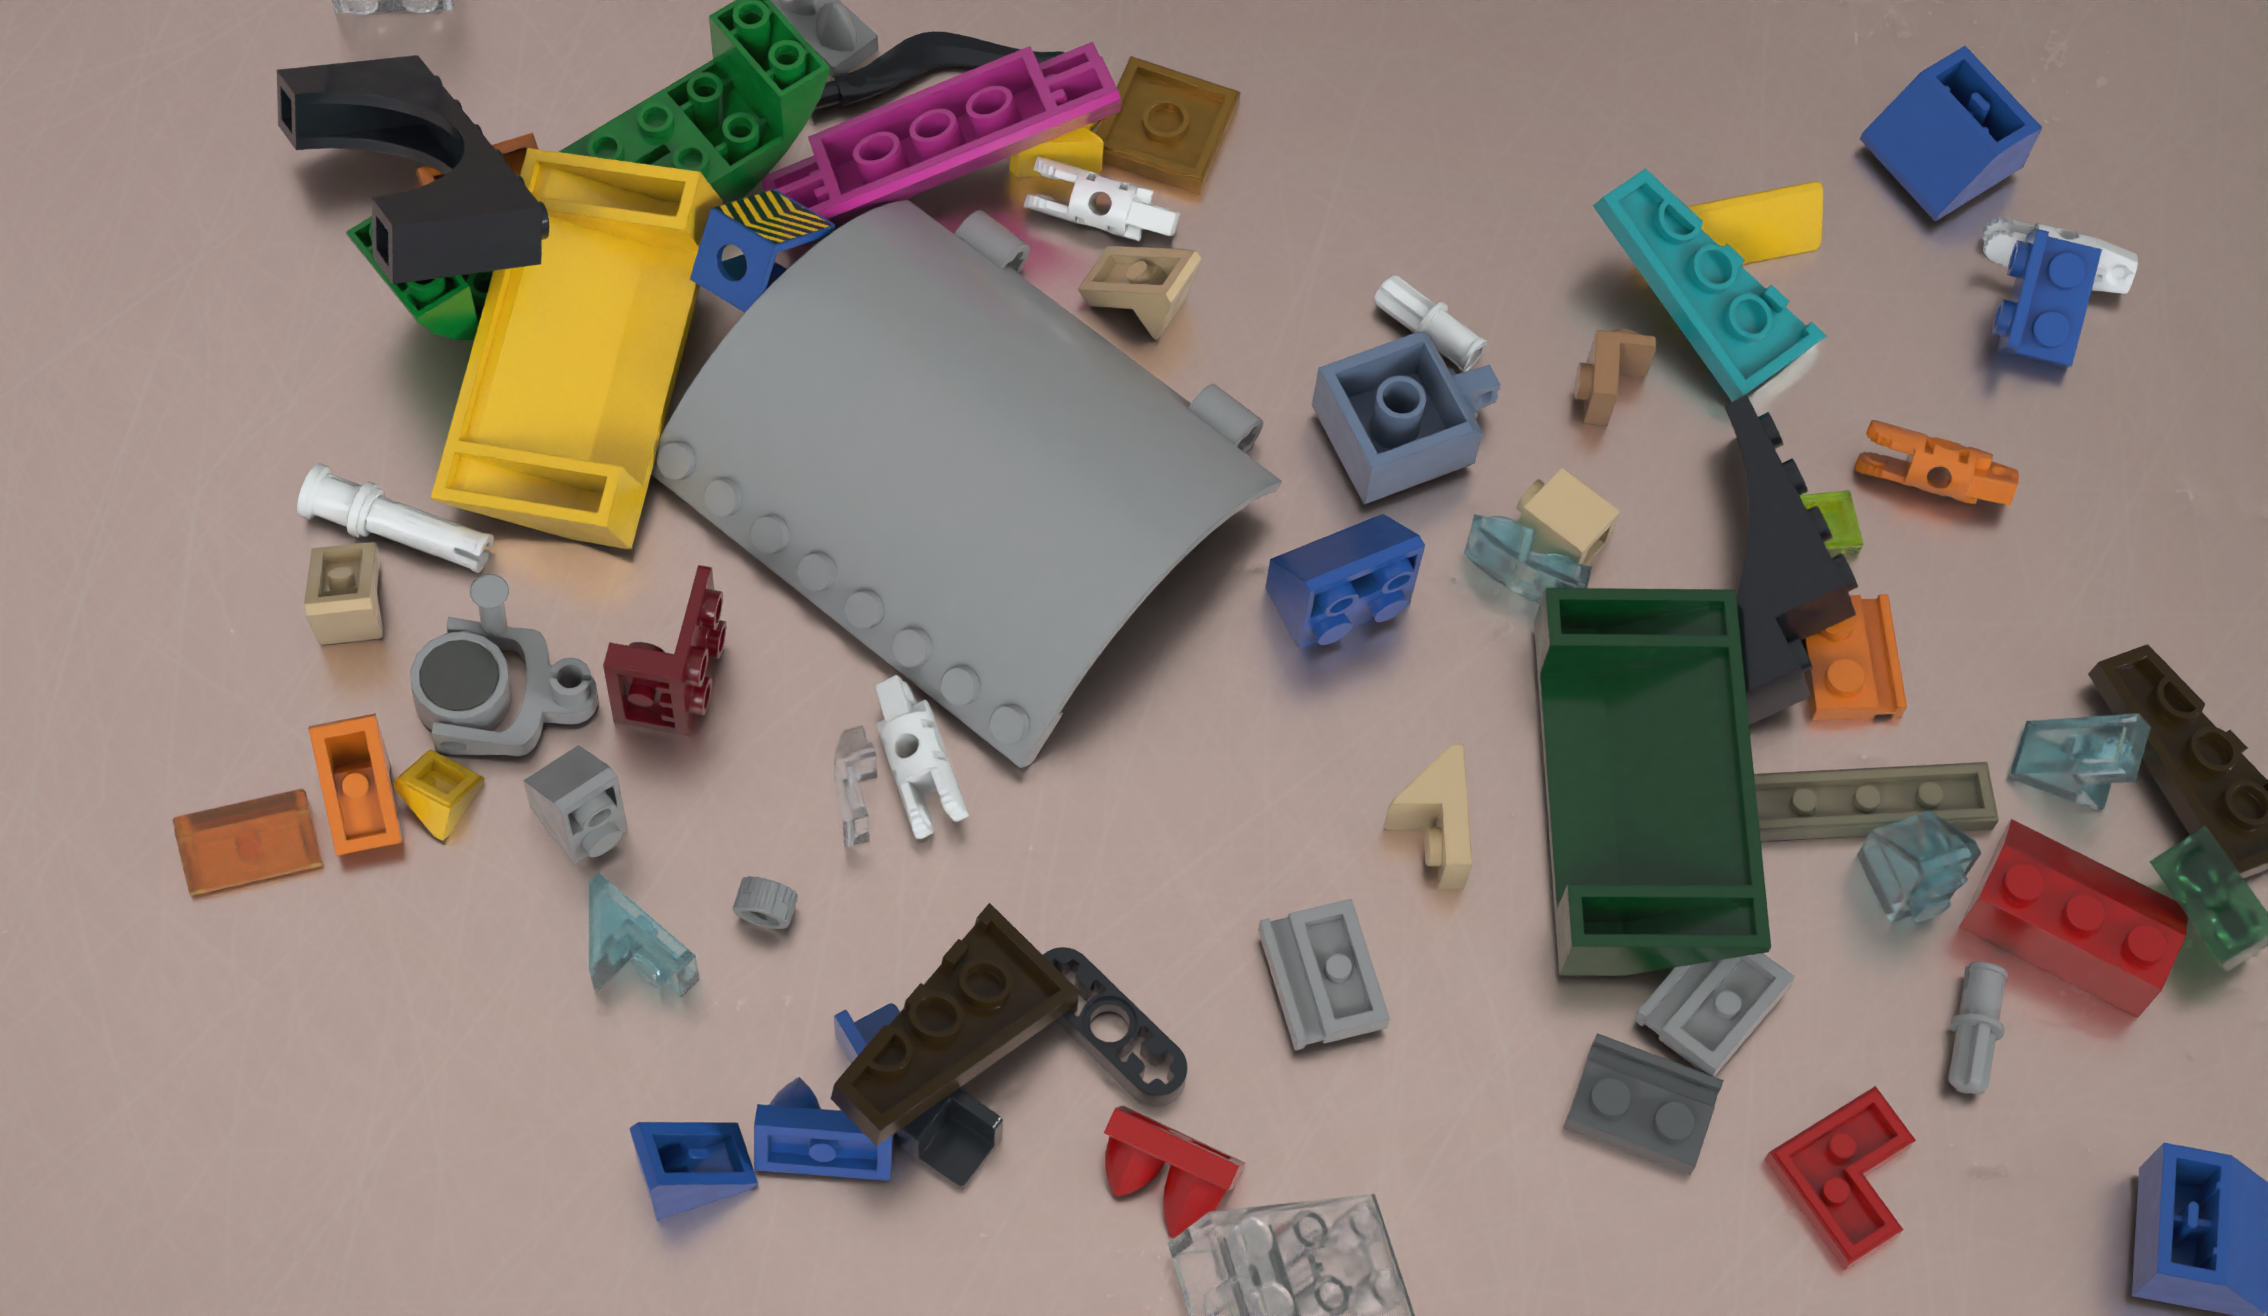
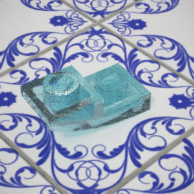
M1474 514L1464 554L1478 568L1500 584L1538 604L1541 603L1545 588H1587L1592 567L1576 563L1575 560L1563 554L1532 552L1531 547L1535 529L1520 526L1515 520L1504 516L1485 517Z

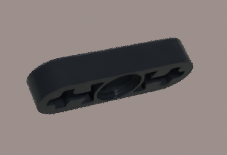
M1066 947L1054 948L1044 953L1043 955L1063 975L1068 974L1070 971L1076 974L1074 986L1080 991L1079 995L1087 1002L1079 1016L1073 1014L1078 1010L1079 999H1077L1075 1007L1055 1021L1140 1103L1147 1106L1160 1107L1176 1100L1183 1091L1187 1075V1061L1182 1050L1082 953ZM1093 992L1098 993V995L1090 999ZM1106 1011L1120 1014L1128 1024L1129 1030L1127 1034L1115 1042H1105L1098 1039L1090 1028V1022L1097 1014ZM1139 1037L1145 1039L1141 1043L1140 1055L1155 1067L1162 1062L1170 1065L1167 1076L1169 1083L1165 1084L1158 1078L1152 1080L1149 1084L1143 1081L1145 1065L1131 1052ZM1131 1052L1126 1062L1120 1060V1058L1125 1057Z

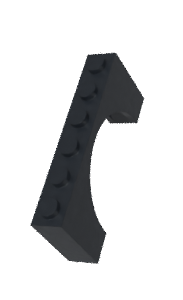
M418 55L277 70L278 126L295 150L333 148L381 152L423 163L444 174L443 177L424 186L401 193L372 198L373 257L392 284L541 264L542 240L548 238L550 229L545 205L543 202L536 200L525 186L523 178L513 172L504 161L501 151L495 149L483 135L481 127L472 122L463 111L459 100L453 99L444 88L440 77L434 75Z

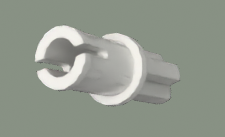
M1393 275L1386 279L1374 297L1378 307L1413 333L1423 332L1429 334L1438 352L1457 365L1462 372L1470 370L1487 347L1488 341L1486 339L1480 338L1447 313L1448 306L1444 302L1433 303L1399 276Z

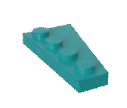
M1646 168L1603 196L1593 205L1732 402L1749 393L1827 337L1813 322L1805 325L1787 309L1786 306L1790 301L1772 284L1765 288L1741 266L1745 260L1728 244L1722 247L1701 229L1703 221Z

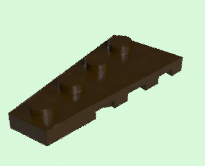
M2148 644L2099 661L2088 673L2089 677L2221 885L2225 887L2267 870L2268 780L2243 755L2248 747L2231 730L2225 732L2217 728L2204 715L2202 710L2205 703Z
M989 903L978 915L975 925L962 940L958 939L943 956L941 965L925 984L920 983L906 999L904 1008L890 1025H884L834 1083L831 1100L877 1146L1074 1008L1080 991Z

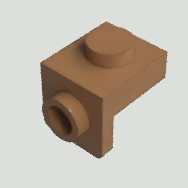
M1628 329L1596 330L1587 363L1579 362L1575 380V399L1585 400L1584 424L1608 426L1618 396L1619 375L1632 377L1647 376L1656 351V338L1654 336L1639 335Z

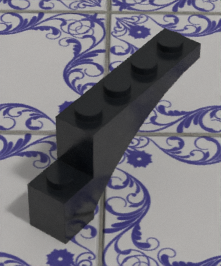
M1746 395L1725 405V409L1740 445L1747 474L1750 508L1747 553L1736 599L1749 725L1812 697L1803 673L1812 670L1813 666L1801 640L1855 616L1856 612L1848 592L1858 588V584L1843 553L1831 558L1824 543L1832 540L1833 537L1819 507L1816 505L1806 510L1800 495L1807 493L1808 489L1795 461L1791 458L1783 463L1781 462L1775 449L1783 446L1784 443L1771 415L1767 412L1757 416Z

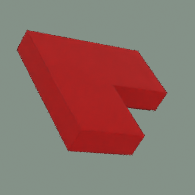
M1876 1086L1771 1150L1764 1160L1844 1271L1897 1238L1904 1230L1865 1176L1911 1148L1916 1140Z

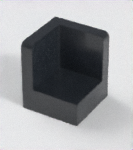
M958 1088L897 1131V1147L956 1189L963 1190L1002 1141L1003 1119L968 1093Z

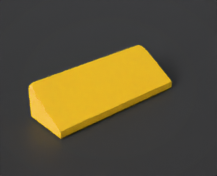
M1820 181L1687 206L1703 221L1701 229L1722 247L1728 244L1745 260L1741 265L1815 251L1819 249L1821 244L1823 187Z

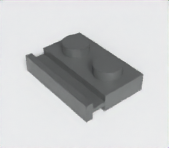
M1597 1033L1592 1042L1563 1127L1691 1175L1696 1167L1715 1108V1102L1724 1080Z

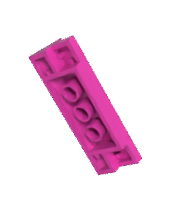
M1093 42L1039 64L1031 46L808 136L814 156L767 174L762 180L765 191L774 189L782 192L829 220L835 225L834 228L874 208L891 202L905 200L1122 111L1121 97L1103 57L1099 56Z

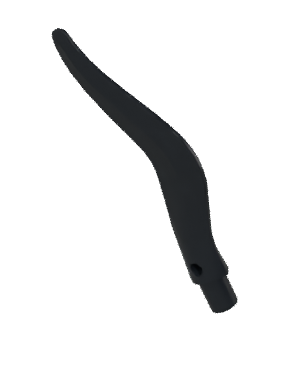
M932 31L920 33L903 40L865 67L853 72L831 76L830 81L826 82L821 98L814 110L835 104L844 107L885 92L937 67L963 66L977 68L1021 49L949 32ZM1033 51L1038 64L1065 53L1063 51Z

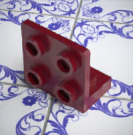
M702 565L697 567L674 654L666 653L660 647L646 642H633L628 646L609 642L603 668L614 723L689 736L695 714L705 715L712 688V678L705 676L710 657L720 658L727 629L726 621L720 620L723 592L714 589L712 567Z

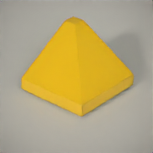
M429 749L394 780L393 788L430 833L444 841L451 834L482 788L485 778Z

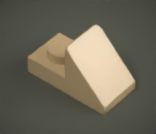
M1107 246L1077 290L1089 306L1133 309L1152 338L1158 340L1186 300L1201 257L1196 250Z
M376 542L312 548L304 607L306 617L318 643L327 645L374 640L383 637L377 596L380 564Z
M1451 744L1394 798L1389 805L1383 826L1387 830H1426L1425 861L1427 866H1437L1438 889H1464L1472 867L1464 744Z

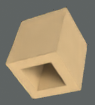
M1561 467L1546 484L1540 479L1536 480L1521 497L1517 504V510L1521 512V516L1514 537L1573 581L1611 540L1621 511Z

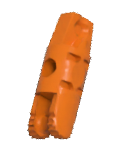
M1878 420L1870 421L1866 432L1867 438L1871 439L1870 441L1875 442L1876 445L1879 444L1882 447L1885 446L1889 447V449L1906 453L1908 456L1906 461L1886 455H1879L1878 453L1863 452L1858 455L1854 466L1855 471L1907 487L1914 486L1919 490L1939 496H1949L1953 500L1976 504L1978 499L2011 505L2019 484L2018 470L1993 462V454L1974 447H1965L1959 443L1942 438L1928 437L1927 434Z

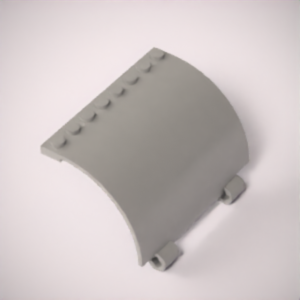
M909 200L891 202L854 218L813 246L775 280L744 313L706 361L671 416L660 436L651 474L1019 768H1023L1033 763L1063 715L1061 712L1062 708L1093 663L1155 587L1211 532L1248 504L1265 495L1276 492L1282 481L1246 454L1262 430L1263 420L1215 384H1211L1203 389L1192 403L1187 401L1019 275L1028 259L1030 246L982 210L975 211L962 222L955 234H953Z

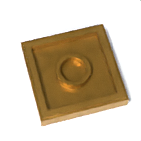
M1130 56L1117 85L1121 97L1122 111L1103 118L1096 132V135L1104 143L1102 163L1201 195L1239 105L1241 92Z

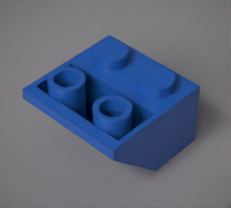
M1963 46L1920 72L1862 132L1860 140L1931 218L1937 221L2023 168L2043 127L1966 46Z
M1381 514L1271 558L1265 588L1298 649L1317 641L1320 645L1331 644L1346 636L1354 626L1371 619H1375L1376 622L1390 620L1407 608L1411 602L1425 544L1419 534L1385 514Z
M2163 1143L2139 1167L2132 1296L2234 1316H2268V1182L2232 1155Z

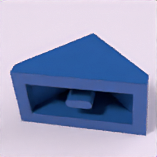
M637 1122L629 1128L637 1161L657 1221L749 1191L758 1185L738 1123Z

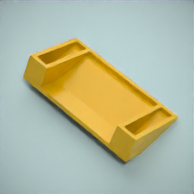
M527 148L520 176L536 200L543 202L546 207L550 226L549 236L547 239L542 240L540 265L493 271L431 498L435 502L564 538L631 550L701 287L690 280V276L710 210L713 207L722 205L723 200L702 173L698 171Z

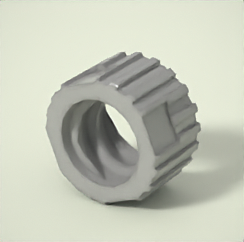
M751 876L743 877L733 905V911L735 915L749 923L770 929H785L790 924L798 894L790 887L774 880Z

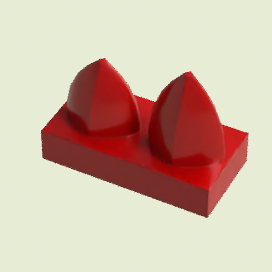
M1126 1106L1114 1109L1104 1131L1105 1134L1110 1136L1105 1151V1170L1111 1190L1117 1197L1133 1193L1144 1187L1155 1178L1165 1162L1171 1164L1164 1186L1163 1209L1169 1236L1172 1238H1178L1192 1231L1216 1210L1226 1192L1235 1187L1246 1163Z

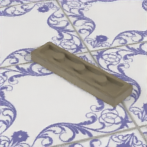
M1988 762L1754 774L1761 841L1993 829L1999 821Z

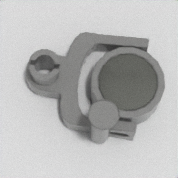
M484 574L477 577L470 587V597L478 605L481 622L448 617L447 633L430 640L416 654L410 670L411 688L416 711L424 725L432 730L435 752L441 755L523 756L536 746L544 723L580 724L588 720L596 712L598 706L597 684L586 663L576 658H563L554 665H550L546 640L541 632L534 629L507 626L504 602L509 594V586L502 577L495 574ZM501 650H514L521 654L526 664L524 698L517 718L510 728L502 732H495L493 730L506 717L512 701L508 665Z

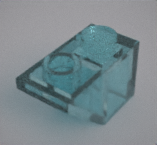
M1929 810L1871 830L1857 857L1889 922L1892 923L1909 916H1913L1916 922H1921L1943 913L1951 906L1950 899L1956 890L1968 881L1966 875L1981 855V851L1975 840Z

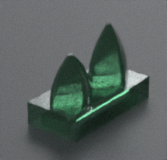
M2206 826L2149 861L2226 972L2250 957H2257L2259 952L2268 946V912Z

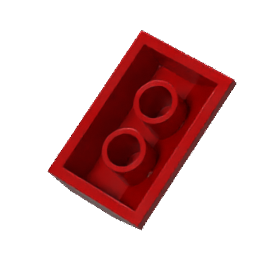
M2011 819L2004 830L1959 928L2139 1017L2162 991L2186 938L2189 907Z

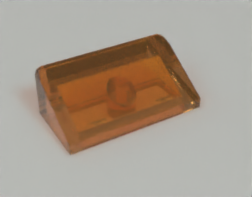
M303 789L181 815L172 820L188 891L191 896L323 866L312 806L306 791Z

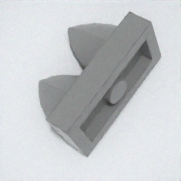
M771 0L830 66L829 77L849 72L878 50V35L840 0Z

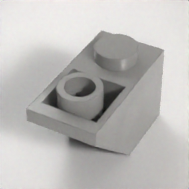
M579 745L523 780L530 808L573 865L588 855L590 857H598L605 854L619 842L622 833L628 830L618 776L609 765Z

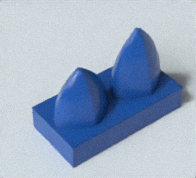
M798 1077L783 1087L769 1105L757 1104L754 1122V1170L890 1181L894 1134L876 1146L841 1109H821L818 1099L811 1088Z

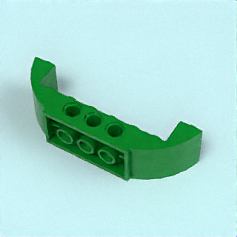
M735 0L709 16L713 55L711 61L559 152L698 171L702 173L723 200L722 205L744 198L766 177L786 154L806 126L821 98L830 74V66L771 0ZM372 216L346 231L349 239L417 323L433 334L453 340L475 339L493 271L392 284L373 257Z

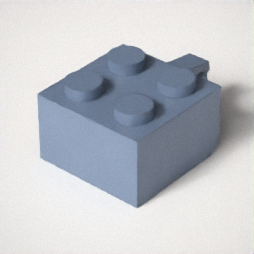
M1416 332L1319 367L1312 407L1363 504H1367L1475 464L1483 435L1475 420L1478 415L1477 411L1496 403L1501 384L1490 365L1456 374L1454 369L1448 370L1430 335Z

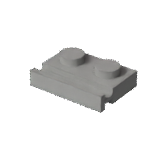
M1352 899L1289 913L1288 917L1270 921V918L1260 920L1258 932L1295 1051L1304 1049L1307 1044L1323 1041V1044L1388 1027L1390 1017Z
M1764 953L1675 967L1639 1008L1635 1022L1642 1027L1646 1024L1660 1035V1041L1698 1070L1714 1077L1789 990L1795 976Z

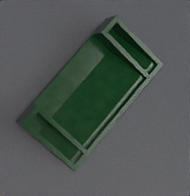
M1545 588L1534 620L1559 975L1625 976L1769 952L1771 949L1736 590Z

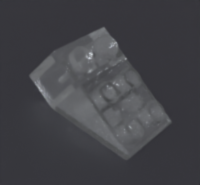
M1375 1194L1211 1211L1168 1243L1189 1316H1415Z

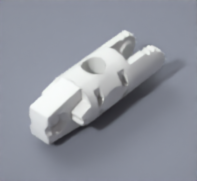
M1037 155L1034 171L1040 172L1041 176L1054 180L1063 179L1073 182L1075 185L1069 204L1056 201L1053 197L1041 193H1027L1023 208L1077 224L1099 228L1134 241H1140L1143 229L1166 236H1173L1175 234L1180 213L1151 204L1154 190L1129 182L1113 180L1089 170ZM1102 192L1108 194L1112 201L1111 209L1105 215L1100 213L1096 206L1097 198Z
M2000 217L1998 219L1992 218V221L1987 222V226L1983 227V240H1985L1983 253H1985V258H1988L1989 262H1995L1996 265L2002 264L2003 267L2008 268L2016 241L2025 242L2027 234L2035 229L2049 231V237L2102 249L2092 287L2094 291L2127 294L2137 271V254L2093 236L2041 223L2032 225L2016 220L2008 221L2007 218L2001 219Z
M897 675L875 685L884 720L876 723L916 839H922L934 832L932 817L923 795L938 791L941 796L942 806L953 821L957 822L968 817V810L929 702L923 700L917 703L912 688Z

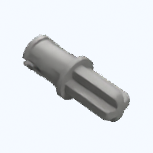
M1972 962L1969 966L1965 967V981L1959 1014L1951 1019L1950 1027L1956 1033L1948 1080L1954 1086L1955 1091L1964 1094H1982L1989 1086L1995 1043L2004 1036V1025L1999 1022L2005 983L2008 980V972L1996 964Z

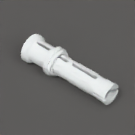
M320 463L311 468L298 497L297 513L300 517L309 520L316 515L346 526L348 534L357 538L367 537L374 533L470 568L476 573H480L484 569L491 554V551L484 550L485 546L489 548L493 546L494 537L492 534L476 531L386 498L385 492L380 489L378 484L370 481L365 482L363 485L332 475L329 466Z

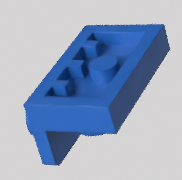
M2035 229L2027 234L2025 242L2017 240L2013 247L2007 275L2016 277L2010 300L2002 299L1999 303L1992 334L2001 336L1997 349L1999 352L2069 368L2073 365L2102 249L2049 237V231Z

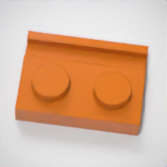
M1879 594L1877 599H1861V595H1849L1856 612L1855 616L1801 640L1813 666L1812 670L1804 673L1806 684L1812 696L1808 698L1811 721L1873 719L1875 715L1891 714L1892 718H1901L1907 708L1889 596L1888 594Z

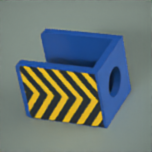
M774 189L713 207L708 216L690 280L745 313L765 290L787 270L775 262L778 252L826 237L833 232L835 225ZM728 244L737 246L744 253L722 261L723 250Z

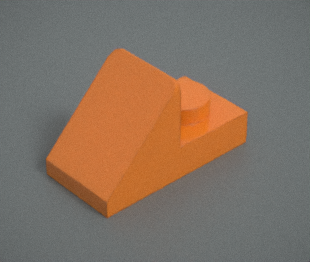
M376 713L309 726V734L336 856L402 843V832L389 775L390 761Z

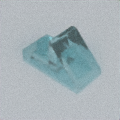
M2139 713L2026 721L2010 775L2016 781L2092 809L2103 810L2112 783L2136 781L2151 727Z
M598 872L589 881V972L594 991H599L634 957L631 960V964L646 982L656 989H660L666 984L682 998L700 980L696 955Z

